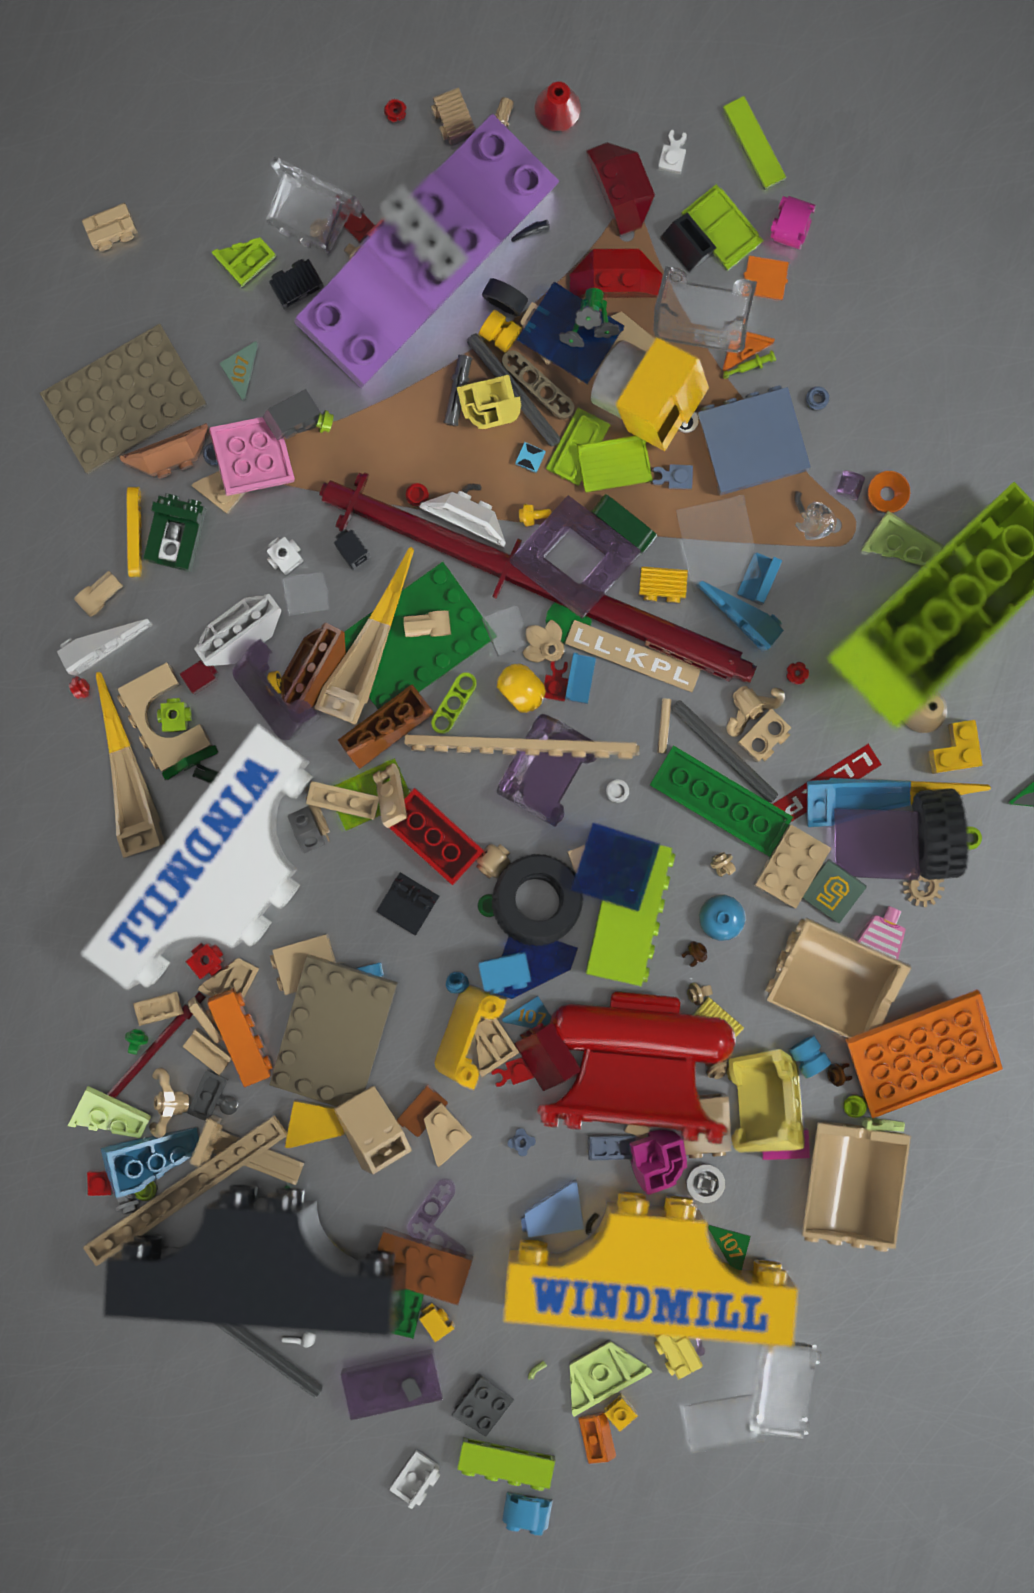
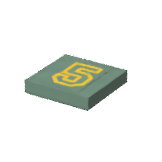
M828 859L813 879L803 899L837 923H840L867 888V885Z

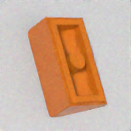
M604 1412L579 1417L578 1420L588 1463H603L614 1459L616 1452L608 1417Z

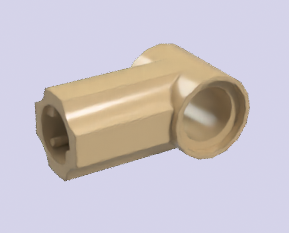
M108 571L92 586L84 588L77 594L74 600L89 617H92L104 607L105 602L123 585Z
M449 611L429 612L427 615L404 617L405 637L450 635Z

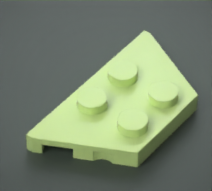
M608 1341L570 1363L572 1415L576 1416L649 1375L652 1373L651 1368L612 1341Z

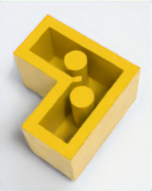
M976 720L948 724L951 747L929 751L932 774L983 766Z

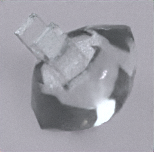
M812 502L808 505L806 512L802 514L804 522H797L795 524L799 531L804 532L806 540H816L827 537L835 531L837 518L828 506L823 503Z

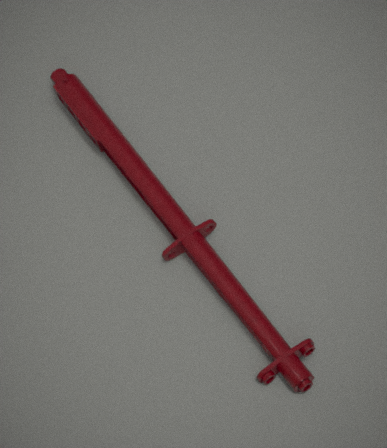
M365 472L364 474H358L354 486H357L356 490L332 480L328 484L324 482L319 493L322 496V502L345 511V515L340 514L335 527L339 528L340 532L346 529L353 513L500 578L492 596L495 599L498 598L505 581H508L645 642V646L729 682L732 677L748 683L753 678L757 666L741 658L743 652L517 558L516 555L522 543V540L519 538L511 554H508L362 494L369 478V474Z

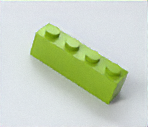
M463 1437L457 1470L462 1471L461 1473L466 1476L479 1474L484 1475V1478L490 1481H498L499 1478L508 1480L507 1483L511 1485L521 1486V1483L530 1485V1488L543 1491L544 1488L550 1489L555 1456Z

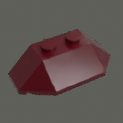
M608 142L586 150L620 236L642 228L655 193L638 152Z

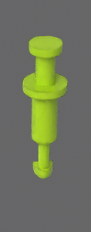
M773 350L769 351L770 354L762 357L755 354L754 359L738 364L737 368L725 371L723 373L724 379L730 378L729 375L737 372L744 373L756 367L762 369V364L768 361L775 362L776 358Z

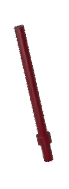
M200 991L194 996L200 1004L206 998ZM185 1003L182 1006L183 1014L176 1016L106 1095L116 1098L186 1019L189 1020L193 1016L188 1004Z

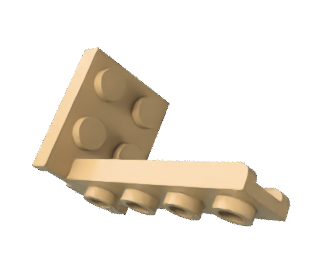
M213 1114L207 1119L190 1164L199 1167L204 1162L207 1163L212 1153H220L241 1137L223 1131V1125H220L222 1117ZM267 1149L245 1164V1166L296 1185L305 1163Z

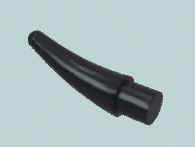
M548 220L534 222L514 235L511 241L515 242L526 236L549 229Z

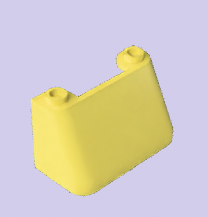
M781 1049L730 1058L727 1076L738 1088L740 1128L735 1130L731 1138L735 1150L738 1152H764L803 1149L805 1142L798 1065L795 1060Z

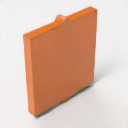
M749 256L747 270L743 274L745 277L743 294L783 300L785 284L788 283L786 277L789 262Z

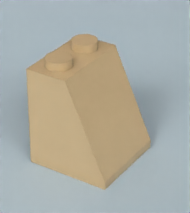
M725 1093L698 1095L707 1115L713 1120L725 1124L728 1128V1134L722 1136V1144L708 1143L706 1134L699 1133L698 1142L685 1141L684 1137H682L686 1155H689V1158H702L703 1153H712V1156H725L727 1151H731L729 1097Z

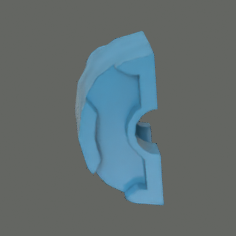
M507 1492L502 1518L503 1522L507 1524L506 1529L516 1532L520 1531V1529L529 1530V1533L533 1535H543V1531L547 1530L549 1526L553 1500L539 1497L529 1498L521 1494Z

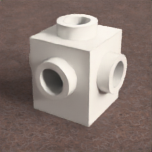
M278 537L268 545L269 549L267 552L270 557L267 560L275 570L279 567L285 575L304 562L297 553L301 549L293 539L288 541L285 537L282 539ZM287 552L286 556L281 557V553Z

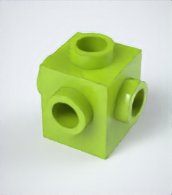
M181 698L166 699L167 703H161V709H157L158 723H162V732L188 731V721L192 720L191 707H187V703L181 702ZM177 712L176 718L173 719L172 714Z

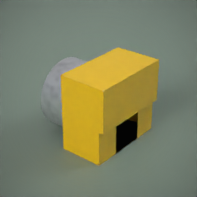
M658 337L655 338L647 352L627 341H622L612 349L603 362L592 388L591 401L596 406L621 418L628 432L666 451L681 424L689 422L709 387L700 360Z

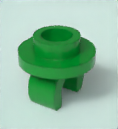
M133 1029L125 1034V1040L130 1042L128 1053L137 1055L141 1045L148 1043L149 1038L145 1035V1032Z

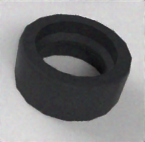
M494 278L489 279L482 292V297L486 301L514 316H520L528 302V298L522 292Z

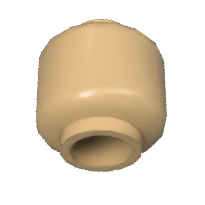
M489 844L476 859L478 863L476 867L489 879L491 877L499 878L506 867L511 864L510 859L507 857L510 853L501 844L498 847Z

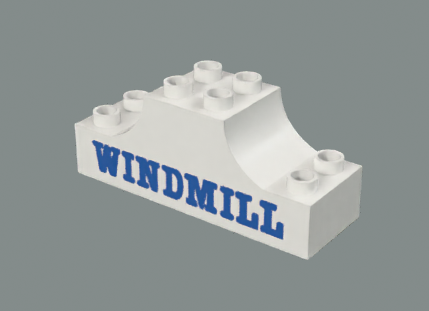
M257 725L83 951L82 955L126 989L139 983L148 988L150 984L154 985L169 966L170 962L161 955L171 943L178 939L208 937L219 940L231 948L239 945L242 941L250 947L256 944L272 924L270 920L263 916L265 911L271 904H274L279 909L284 907L301 886L292 879V876L298 869L287 859L279 843L277 812L280 800L285 794L292 799H297L312 780L313 776L304 770L310 761L267 728Z

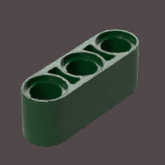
M604 494L591 511V514L641 554L647 550L657 537V534L607 494Z

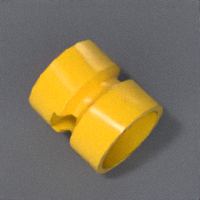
M495 309L482 325L478 335L488 342L495 341V346L506 353L516 341L522 327L512 320L507 322L506 316Z

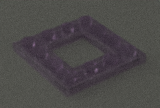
M568 495L510 558V563L583 619L640 555L641 550ZM570 529L606 555L580 585L545 558Z

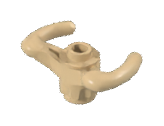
M747 686L739 688L732 696L734 699L733 703L738 708L737 718H730L727 724V733L730 736L737 737L744 732L747 722L750 719H758L764 713L763 710L779 708L784 703L785 692L780 688H773L771 694L776 697L769 698L757 696L753 689H749Z
M157 1068L153 1072L152 1077L155 1080L159 1079L162 1091L154 1098V1109L158 1110L161 1116L158 1124L152 1122L149 1125V1129L154 1137L161 1138L166 1133V1125L172 1115H182V1113L188 1111L189 1097L187 1094H183L182 1091H173L169 1084L168 1072L164 1068Z

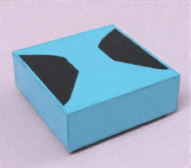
M524 442L515 464L537 473L546 451Z

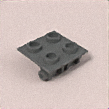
M481 1375L480 1378L475 1379L476 1382L471 1389L467 1390V1395H463L464 1399L461 1400L458 1406L454 1407L455 1410L451 1415L486 1437L514 1399L488 1383L489 1380Z

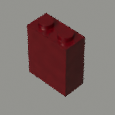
M553 1022L545 1026L543 1023H540L520 1034L521 1039L514 1043L542 1091L566 1082L581 1071L567 1045L557 1034Z

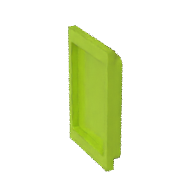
M717 184L681 212L682 216L688 213L717 247L713 254L727 271L763 242L756 229Z

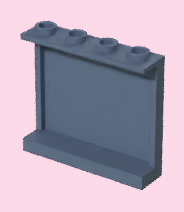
M775 386L769 388L768 393L759 395V392L750 393L745 396L746 399L737 401L736 398L724 401L722 406L707 405L701 408V412H698V419L700 420L718 483L719 496L803 473L811 468L788 387Z

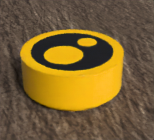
M279 671L269 672L267 682L270 692L273 695L281 694V675Z

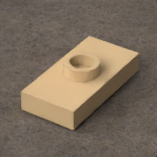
M177 991L133 1003L139 1026L183 1014Z
M195 997L188 1001L189 1010L214 1043L217 1044L223 1040L218 1027L214 1023L215 1019L209 1009L205 1011Z

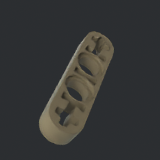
M514 350L504 354L502 359L503 367L550 412L562 420L569 419L573 415L574 404L571 399L525 357ZM508 357L512 359L517 357V364L521 368L523 364L526 365L519 375L516 374L518 372L516 366H508ZM532 371L536 375L535 382L530 384L523 380L524 373ZM543 387H550L553 390V396L550 399L541 397L540 391ZM557 395L561 397L558 399L559 403L562 405L567 403L569 405V413H559L560 407L556 403H554L553 407L550 405L555 401Z

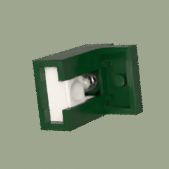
M168 493L165 494V497L158 496L157 502L153 501L151 511L154 513L143 557L146 562L188 572L192 571L207 510L204 506H201L202 502L188 499V502L180 501L179 496ZM170 522H172L175 525L171 527V531H169L171 533L169 538L167 539L166 537ZM180 525H184L185 527H184L182 539H181V542H179L178 539H179L180 533H182V532H181ZM170 544H175L177 546L176 553L171 556L166 555V547Z

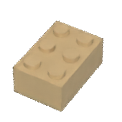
M790 824L753 885L796 909L832 848Z

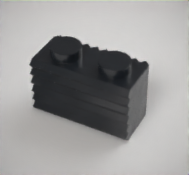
M300 259L291 265L292 268L285 273L281 270L271 276L272 280L269 281V284L283 309L290 307L324 287L310 259L306 261Z
M345 529L336 535L335 538L337 540L334 544L352 570L370 558L368 549L363 545L354 530L348 531Z

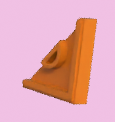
M733 328L722 371L731 369L773 345L775 339Z

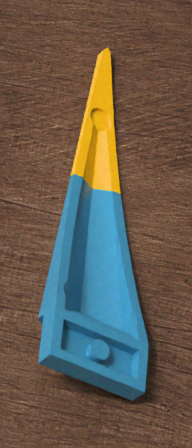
M843 778L807 781L808 827L833 826L868 815L913 804L915 794L922 790L952 788L958 791L960 795L987 791L991 787L988 784Z

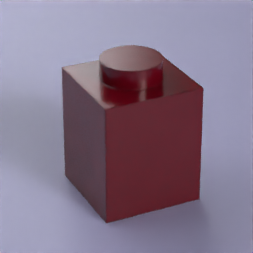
M200 660L180 673V676L191 693L196 695L218 680L215 676L218 671L214 665L206 666Z

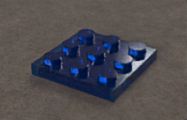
M592 822L571 890L639 912L660 844Z

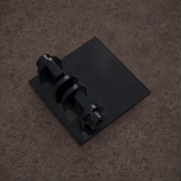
M400 872L376 912L416 936L440 896Z

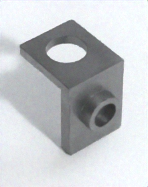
M308 806L288 815L294 836L304 853L325 845ZM310 837L317 838L313 844L307 845L304 843Z

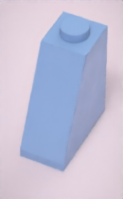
M577 1180L570 1181L525 1211V1217L521 1218L523 1232L527 1231L528 1237L584 1229Z

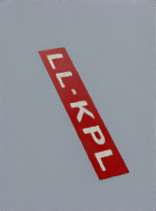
M868 743L809 781L830 780V778L861 779L882 764ZM807 782L773 803L774 806L793 816L791 822L807 813Z

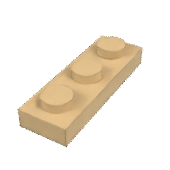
M311 781L306 801L308 805L374 820L379 803L378 796Z

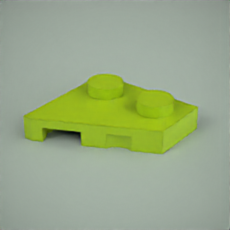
M261 237L249 240L246 243H237L232 245V247L212 251L213 256L242 287L276 257V254Z

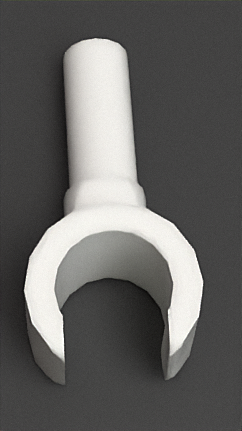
M304 1332L302 1338L282 1337V1342L297 1343L303 1347H310L314 1344L316 1335Z

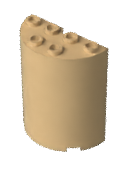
M808 918L800 919L795 930L796 932L791 931L786 943L788 945L786 950L781 951L777 959L776 975L774 979L771 978L765 990L769 992L767 1001L848 1038L880 1027L890 1005L894 1002L911 966Z
M817 1122L802 1236L805 1237L804 1240L818 1242L819 1239H823L832 1245H842V1241H846V1243L851 1244V1247L864 1249L865 1245L874 1246V1250L888 1252V1248L895 1249L911 1136L899 1132L867 1130L863 1126L855 1124Z

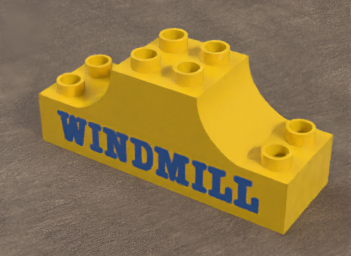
M618 1192V1202H607L601 1223L594 1233L580 1245L557 1254L548 1253L547 1242L520 1240L519 1250L509 1249L504 1322L793 1347L798 1288L787 1274V1271L782 1269V1263L769 1260H754L753 1271L738 1270L730 1266L710 1247L707 1238V1222L701 1211L696 1209L692 1198L665 1196L663 1207L648 1205L649 1201L646 1200V1194Z

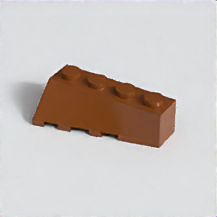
M412 684L339 738L338 741L360 769L425 721L434 712Z

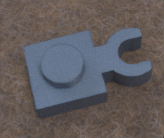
M670 464L669 471H665L662 467L653 468V472H659L662 475L660 480H653V485L659 486L664 482H669L668 489L692 490L693 465Z

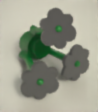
M598 288L586 290L585 299L581 301V308L576 312L577 318L572 331L560 333L561 342L572 347H583V339L577 333L579 326H585L587 329H591L593 326L596 327L594 329V336L597 338H610L620 333L618 325L608 322L607 301L603 300L604 293ZM600 309H601V312H602V319H603V323H602V324H601L602 321H601L600 312H599Z

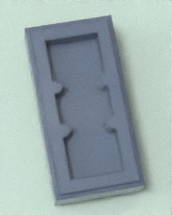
M633 1134L588 1136V1159L590 1161L633 1159L630 1143L635 1141L636 1136Z

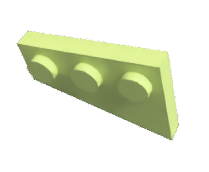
M887 511L862 546V551L869 553L872 551L880 553L882 556L890 558L892 556L904 559L906 562L925 566L945 546Z
M87 1086L68 1126L76 1127L80 1125L89 1127L88 1130L97 1131L98 1129L111 1131L112 1134L141 1138L151 1115Z

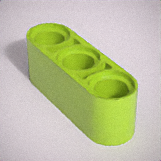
M468 672L462 673L454 681L432 718V727L436 733L447 734L453 728L476 689V679L472 674ZM470 678L473 681L472 687L468 690L462 689L459 685L461 679ZM456 697L461 701L458 709L452 710L448 707V700L450 698ZM440 717H444L449 721L448 727L444 730L436 727V720Z

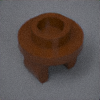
M692 941L688 945V949L682 954V957L692 955L694 961L690 966L694 967L698 962L703 963L707 960V949L702 943Z
M848 1063L831 1064L827 1072L829 1081L839 1087L844 1085L845 1081L852 1080V1076H845L844 1069L850 1067Z

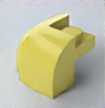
M509 375L457 387L465 419L469 418L474 425L478 426V429H487L512 423L517 420L520 414V396L514 397Z

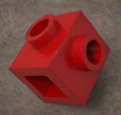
M200 943L191 951L193 956L185 961L201 980L208 974L214 976L222 969L220 964L224 960L221 956L224 954L216 944L212 946L210 943H207L204 946L203 943ZM205 956L209 957L208 964L204 961Z

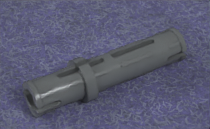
M458 355L455 375H452L451 378L453 384L444 424L458 426L461 404L457 387L469 384L470 378H468L473 359L470 356Z

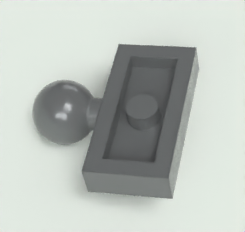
M206 1070L187 1113L207 1122V1119L212 1116L217 1105L222 1113L226 1115L234 1114L238 1109L237 1100L231 1096L220 1097L228 1079Z

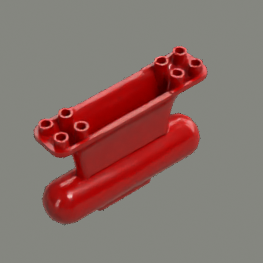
M614 992L611 995L610 1007L582 1004L562 1005L553 1013L550 1023L553 1022L557 1034L565 1042L569 1050L583 1051L581 1071L564 1097L555 1103L538 1106L537 1113L541 1116V1123H544V1126L558 1127V1120L563 1119L564 1125L568 1129L581 1130L582 1122L593 1121L676 1129L682 1132V1137H684L685 1141L698 1142L700 1133L706 1134L708 1143L722 1144V1136L728 1134V1128L725 1124L709 1117L703 1109L697 1093L695 1067L696 1062L716 1064L728 1059L735 1047V1032L726 1020L718 1017L679 1014L680 999L671 996Z

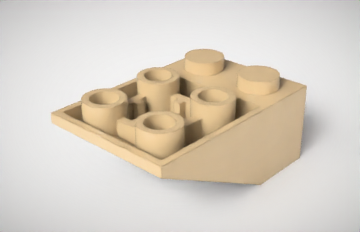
M371 1086L334 1109L362 1170L375 1174L412 1151L403 1130L375 1086Z

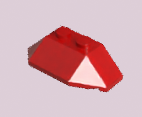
M593 249L570 274V298H585V292L589 288L602 290L604 293L603 298H662V273L640 249Z

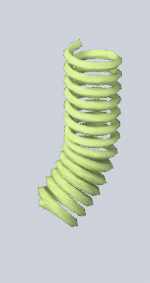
M544 1361L537 1366L535 1365L529 1371L528 1379H534L539 1369L547 1367Z

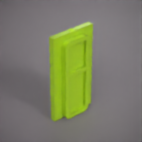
M577 408L546 470L579 486L582 481V474L577 454V445L603 441L611 424L596 417V415Z

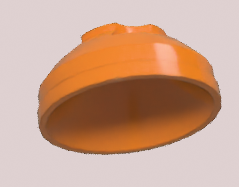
M884 471L877 474L871 480L868 487L870 503L876 510L883 513L887 511L894 513L904 508L911 494L906 478L895 471ZM885 487L891 488L894 493L893 499L889 501L883 500L880 494L881 490Z

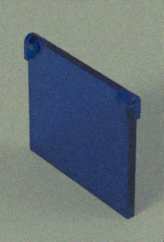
M554 281L517 338V341L588 385L621 332L624 331L625 325L607 315L608 322L618 325L620 330L618 335L611 336L610 338H597L594 336V329L596 327L593 326L591 329H587L585 326H579L577 333L583 339V347H572L561 342L560 333L572 331L577 318L576 312L580 310L583 299ZM599 310V312H600V318H601V321H602L601 324H602V323H603L602 312Z

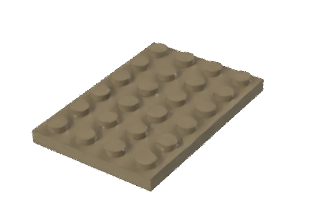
M161 324L156 325L40 392L86 474L207 405Z

